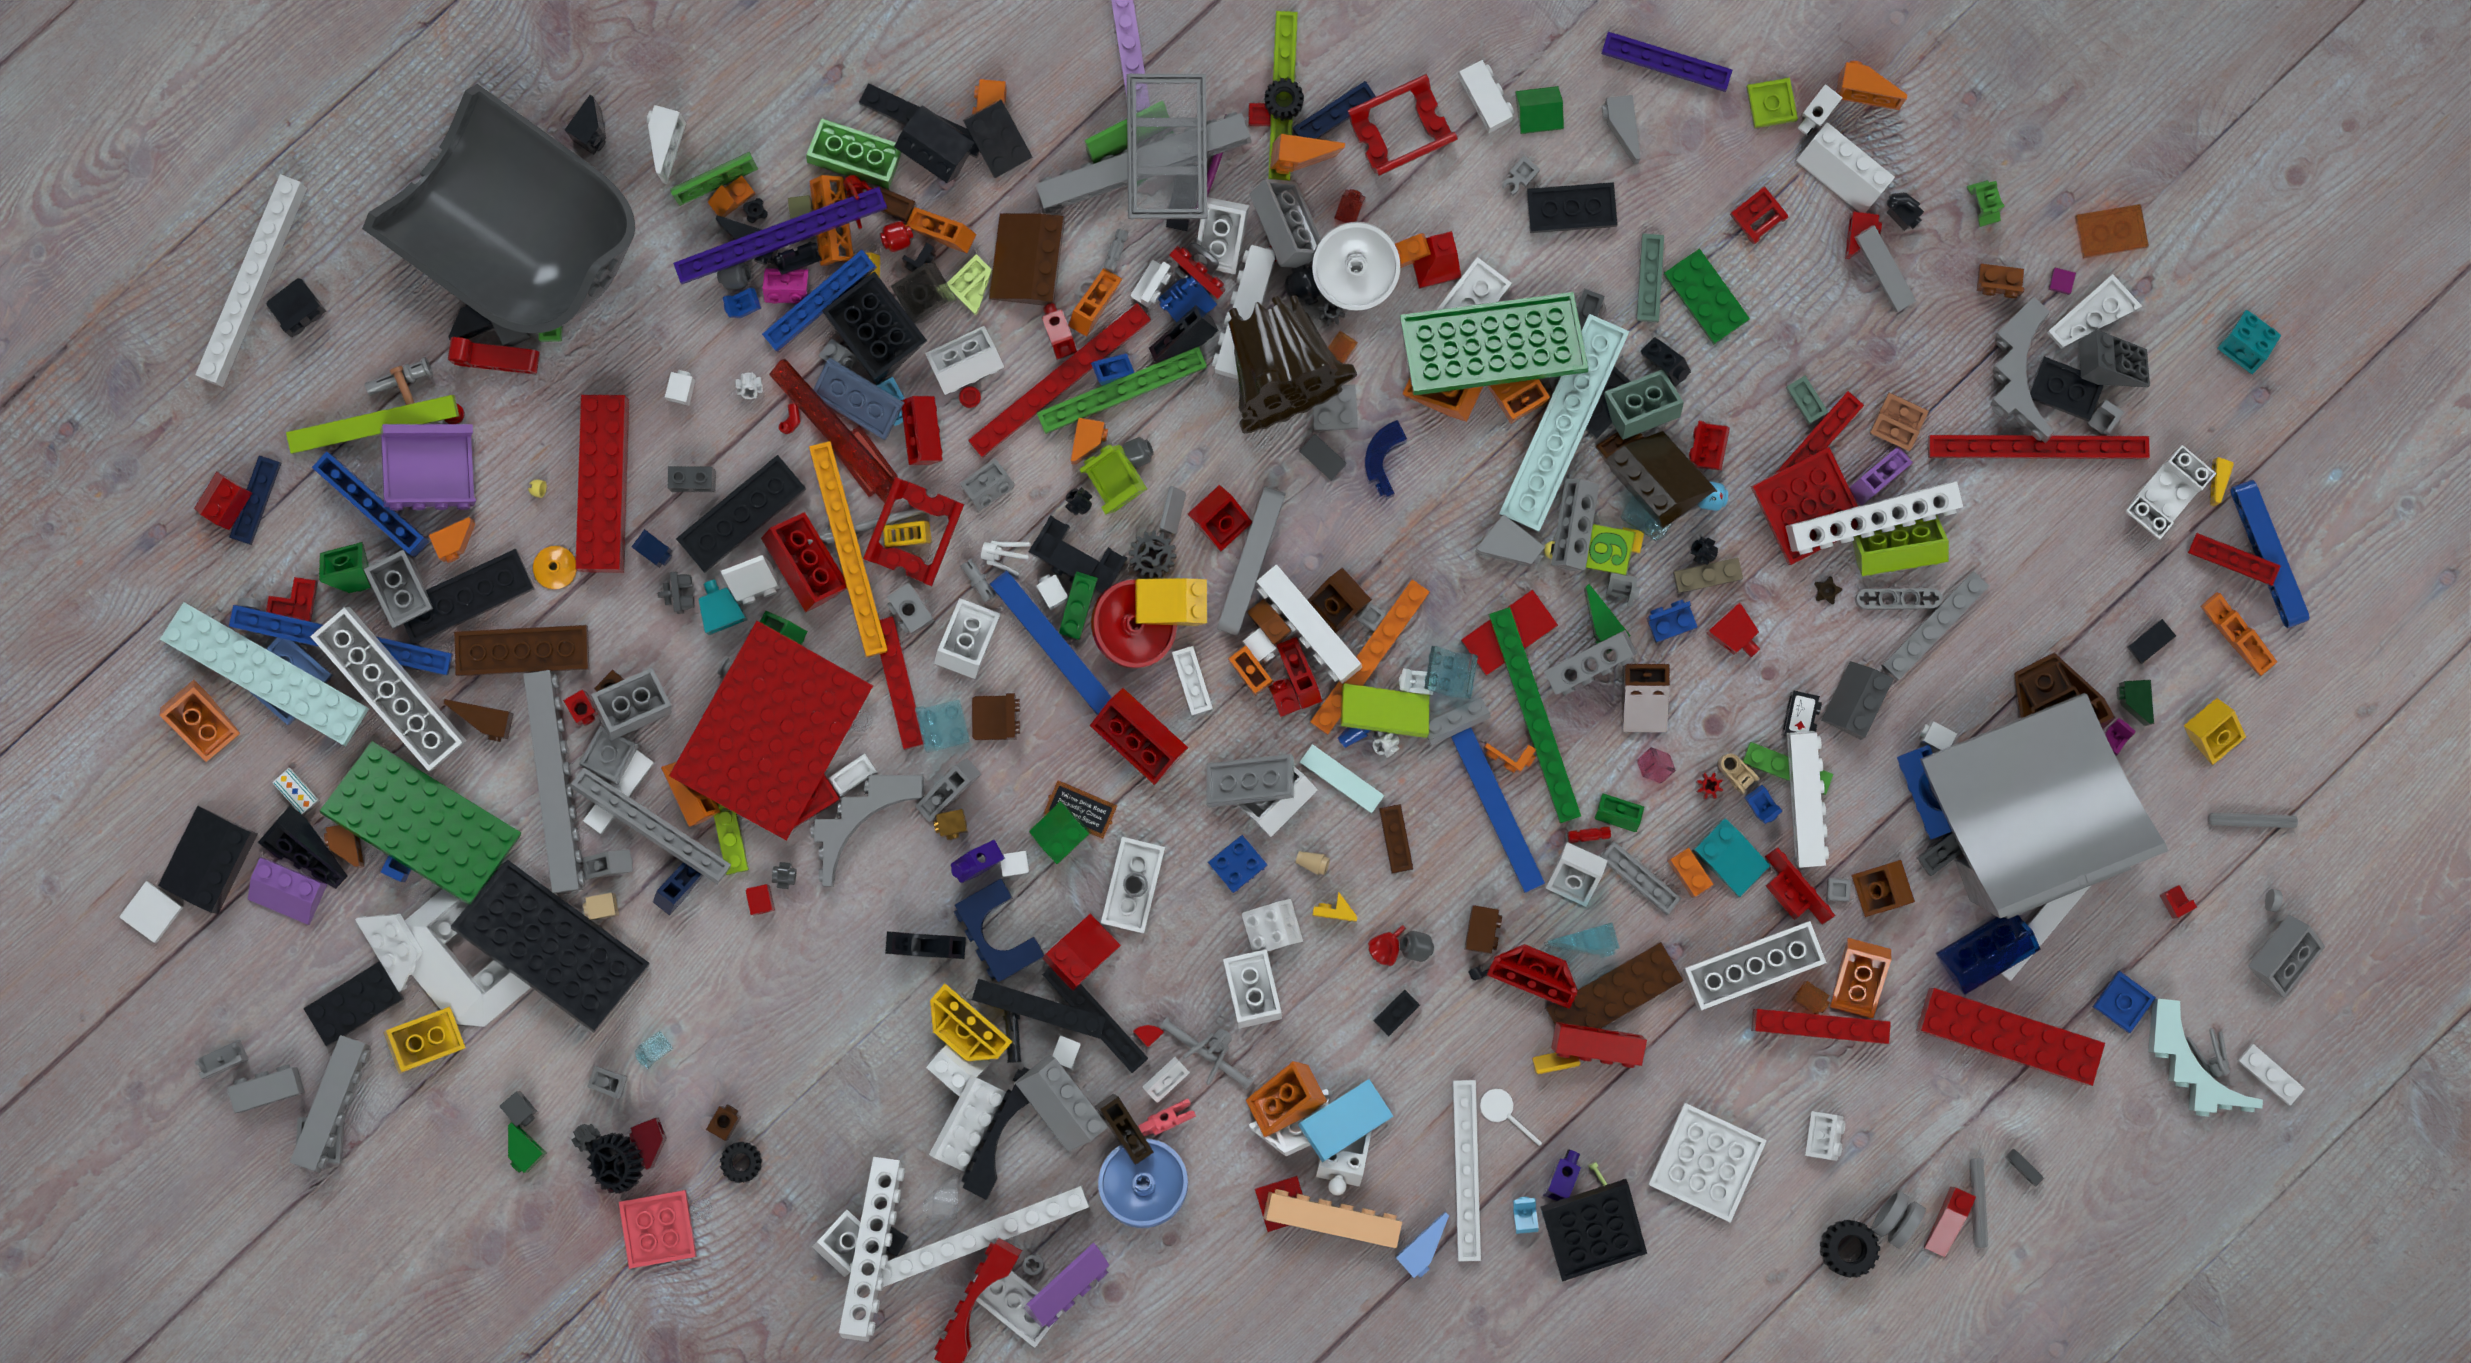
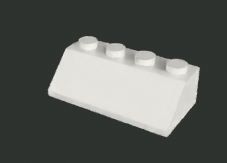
M1828 122L1796 160L1798 164L1857 212L1866 213L1895 178Z

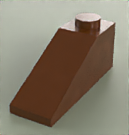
M444 699L446 706L482 734L488 735V740L501 742L502 738H509L513 713Z

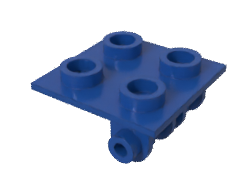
M1189 273L1187 277L1177 281L1158 298L1161 302L1159 303L1161 308L1167 310L1176 323L1195 305L1205 313L1210 312L1218 305L1206 289Z
M1243 835L1208 862L1233 893L1268 866Z

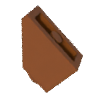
M1265 599L1246 612L1274 646L1291 634L1289 627Z
M340 825L326 827L327 833H324L326 846H329L331 851L354 867H365L360 838Z

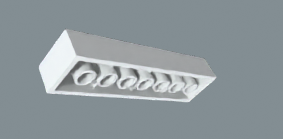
M344 607L310 636L428 771L434 770L466 742V739L350 607Z

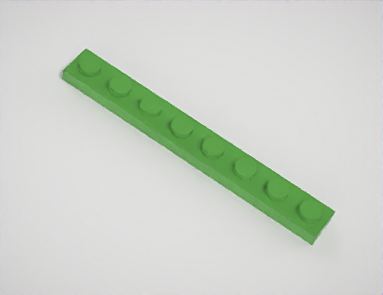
M1196 347L1037 412L1045 434L1077 422L1078 418L1084 419L1206 369L1207 365L1200 348Z

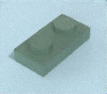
M1806 375L1786 387V390L1808 425L1828 413V410Z

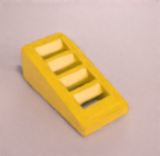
M2216 457L2212 461V470L2216 475L2211 479L2210 505L2214 507L2222 501L2234 466V462L2220 457Z
M929 521L886 525L883 530L885 548L929 544L932 542ZM910 528H913V540H911ZM901 529H904L905 541H902ZM892 530H895L896 542H893Z

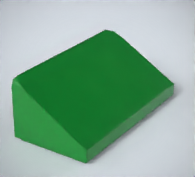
M1602 793L1595 819L1637 832L1641 823L1644 806Z

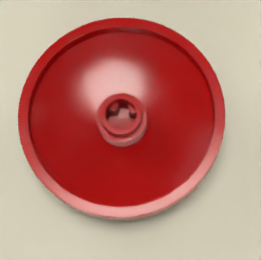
M1135 580L1122 581L1107 588L1096 601L1091 616L1092 635L1101 653L1111 662L1126 668H1142L1158 662L1171 649L1176 637L1177 625L1136 624Z

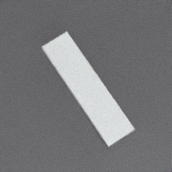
M636 750L619 784L611 782L610 785L630 797L652 768L654 762ZM595 804L583 821L600 834H603L615 816Z

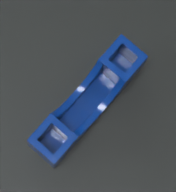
M1926 745L1898 756L1897 759L1907 781L1908 789L1916 803V809L1923 820L1925 831L1931 840L1950 833L1952 830L1937 798L1932 792L1930 782L1920 761L1921 758L1933 754L1930 745Z

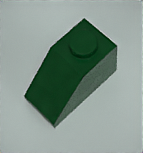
M2133 680L2119 683L2116 694L2121 706L2144 726L2154 724L2151 680Z

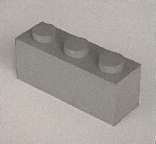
M288 1064L276 1068L277 1072L269 1074L268 1071L255 1074V1079L247 1081V1078L233 1081L234 1085L227 1087L234 1113H242L305 1093L298 1067L290 1068Z

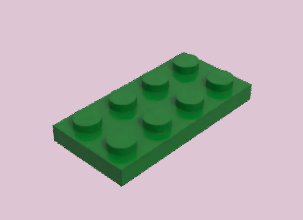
M1700 248L1664 272V277L1713 345L1750 320L1747 313Z

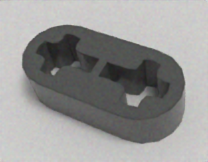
M2012 1149L2005 1156L2035 1187L2044 1179L2015 1149Z

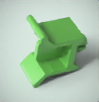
M1986 180L1967 186L1969 193L1976 195L1981 213L1978 215L1979 226L1982 227L2001 221L2000 211L2005 206L1999 195L1997 181L1989 183Z

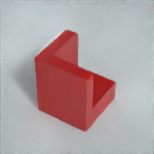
M764 884L745 890L751 915L755 916L775 911L770 885Z
M2180 885L2159 895L2172 919L2179 918L2197 908L2194 900L2187 899Z

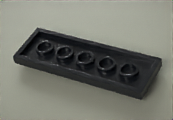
M776 455L678 536L676 540L702 571L706 573L804 492L806 488L779 455Z
M513 549L427 589L426 591L433 609L404 623L412 644L416 645L534 590L535 588L517 549Z

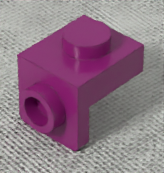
M2120 718L2114 721L2104 732L2115 756L2119 754L2126 742L2136 732Z

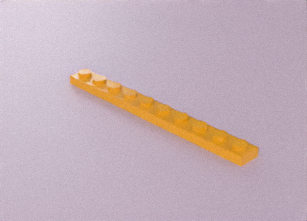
M828 441L809 446L865 657L886 653L888 650L831 442Z

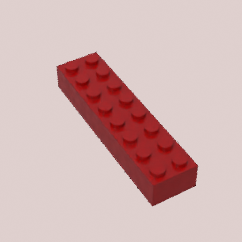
M581 394L575 569L579 572L624 573L629 399L625 395Z
M1936 988L1928 989L1916 1031L2086 1086H2093L2106 1044Z

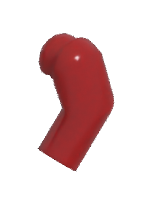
M798 403L788 404L789 417L784 422H780V432L790 434L800 425Z

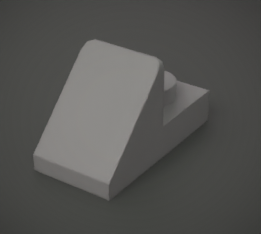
M594 1066L587 1087L620 1099L628 1076Z

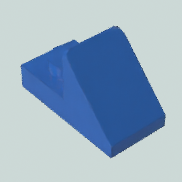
M1127 354L1091 363L1102 386L1135 373Z

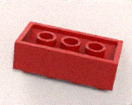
M805 512L770 527L761 537L762 542L805 613L823 605L847 589L843 574ZM808 539L813 541L810 545Z
M1124 688L1107 702L1089 725L1153 785L1159 782L1189 748Z

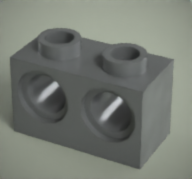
M668 466V489L671 492H715L716 470L713 467Z

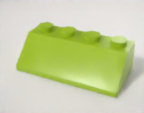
M1936 515V519L1924 522L1923 518L1915 520L1916 524L1903 527L1902 524L1894 525L1895 530L1882 533V529L1874 531L1875 535L1862 538L1861 535L1853 536L1854 541L1852 542L1856 563L1861 575H1874L1949 562V540L1938 516Z

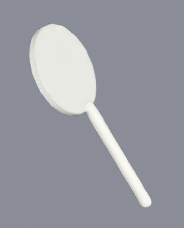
M1492 1089L1483 1095L1480 1108L1485 1118L1493 1122H1501L1508 1118L1537 1145H1542L1540 1140L1511 1116L1513 1101L1506 1091Z

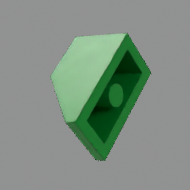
M511 1122L508 1125V1158L512 1161L510 1165L519 1173L521 1171L528 1173L547 1152L520 1126L516 1127Z

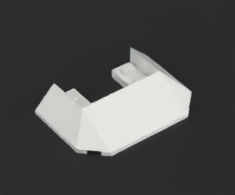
M442 889L405 920L423 951L420 959L416 962V968L412 976L441 1010L447 1007L451 1008L457 1025L485 1027L531 987L495 960L474 977L468 972L446 945L458 935V933L451 929V925L468 904Z

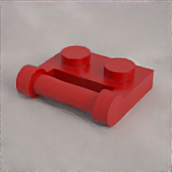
M1765 186L1730 213V216L1747 235L1752 244L1760 241V237L1780 221L1784 222L1789 218L1786 211ZM1773 209L1775 215L1754 231L1751 225Z

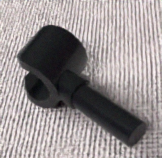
M1477 966L1469 970L1468 973L1471 979L1476 981L1487 976L1488 970L1482 972L1480 967Z

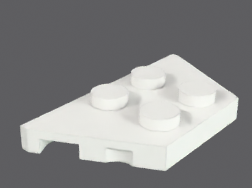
M401 914L361 916L356 918L357 924L398 992L407 988V979L409 975L413 974L416 962L420 959L423 951Z
M1328 1090L1322 1091L1327 1101L1312 1114L1264 1137L1255 1121L1249 1124L1251 1131L1285 1156L1310 1146L1311 1144L1298 1124L1329 1105L1330 1095Z

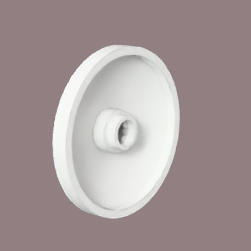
M1365 222L1344 223L1326 233L1318 243L1313 256V277L1321 294L1332 304L1348 310L1369 309L1383 302L1397 285L1400 275L1399 253L1389 235L1380 228Z

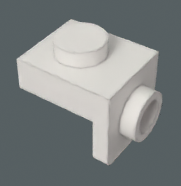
M1403 668L1402 674L1399 677L1400 690L1409 693L1433 695L1436 673Z

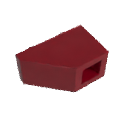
M659 1117L630 1128L632 1132L629 1133L631 1142H637L638 1150H641L639 1156L644 1158L641 1165L645 1166L646 1170L655 1166L667 1139Z

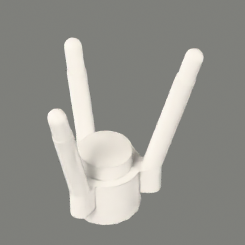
M984 542L981 559L987 560L988 565H993L1004 571L1007 570L1009 573L1018 576L1019 573L995 560H1000L1001 555L1028 559V555L1003 551L1001 547H1029L1031 543Z

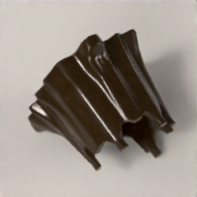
M1296 295L1290 297L1292 311L1282 303L1280 296H1274L1271 299L1274 307L1266 310L1259 302H1256L1253 313L1247 320H1243L1237 308L1229 310L1231 320L1228 324L1234 343V355L1239 382L1238 408L1243 417L1239 425L1244 434L1267 429L1275 423L1290 420L1296 414L1308 412L1314 406L1323 404L1341 393L1343 390L1341 386L1357 376L1354 365L1341 363L1329 350Z

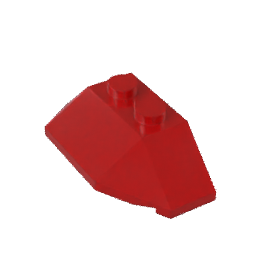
M1526 944L1495 956L1487 973L1489 977L1570 1009L1578 992L1565 960Z

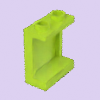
M1109 444L1100 450L1101 454L1099 456L1088 458L1083 462L1085 466L1079 469L1081 473L1088 474L1105 502V505L1101 507L1105 515L1116 512L1147 490L1133 464L1126 457L1121 445L1112 446Z

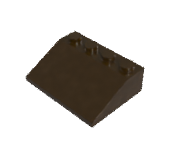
M1664 431L1624 445L1607 458L1611 472L1662 529L1716 491L1715 487Z

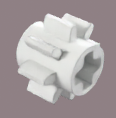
M742 373L741 380H735L737 395H742L745 399L757 398V392H763L761 377H756L753 373Z
M1379 731L1372 737L1374 739L1373 749L1379 755L1385 754L1386 758H1388L1400 749L1397 746L1399 738L1395 733Z

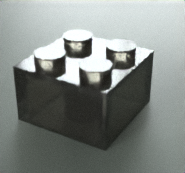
M935 262L925 263L891 286L914 324L924 322L957 300Z

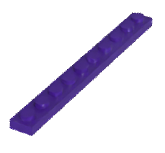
M880 187L858 194V200L852 196L674 262L679 281L683 285L887 209Z

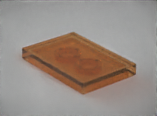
M2141 204L2075 216L2083 258L2149 247Z

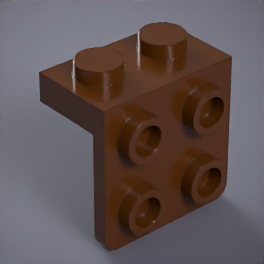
M1006 693V696H974L972 698V737L974 740H1017V734H1020V721H1017L1016 712H1020V699H1016L1015 693Z

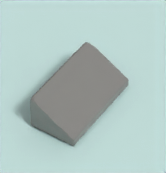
M1174 486L1169 487L1160 523V530L1170 534L1177 533L1186 497L1184 491Z

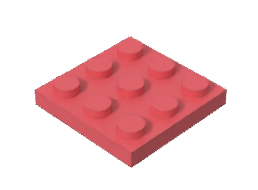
M686 1190L619 1202L629 1269L697 1257Z

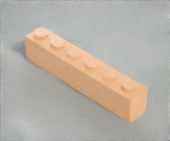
M1276 1189L1275 1193H1268L1263 1216L1265 1220L1397 1248L1402 1222L1396 1220L1397 1215L1384 1213L1383 1217L1377 1216L1374 1210L1362 1208V1212L1354 1211V1206L1341 1203L1340 1207L1332 1206V1201L1324 1199L1313 1202L1310 1201V1196L1297 1194V1198L1288 1196L1289 1192Z

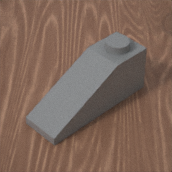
M1633 95L1606 98L1605 105H1602V117L1606 118L1608 127L1633 164H1638L1641 158Z
M966 758L956 764L915 807L931 822L936 818V814H940L982 774Z

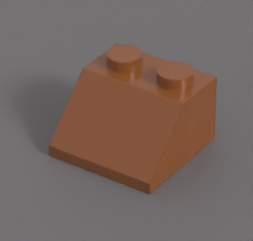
M1901 860L1851 875L1865 917L1915 902Z

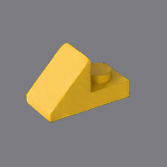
M1340 892L1337 895L1336 909H1331L1332 905L1319 903L1318 907H1313L1312 916L1357 922V915Z

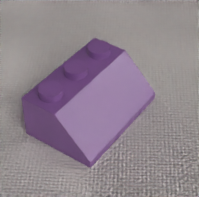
M259 858L250 879L248 900L310 925L327 884L269 859Z

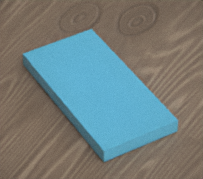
M1370 1079L1300 1122L1298 1126L1320 1160L1324 1162L1394 1116Z

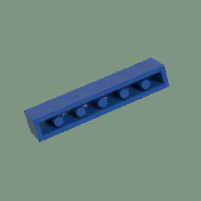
M326 451L313 465L312 468L411 556L416 557L430 542L395 510H390V507H384V500L329 452Z

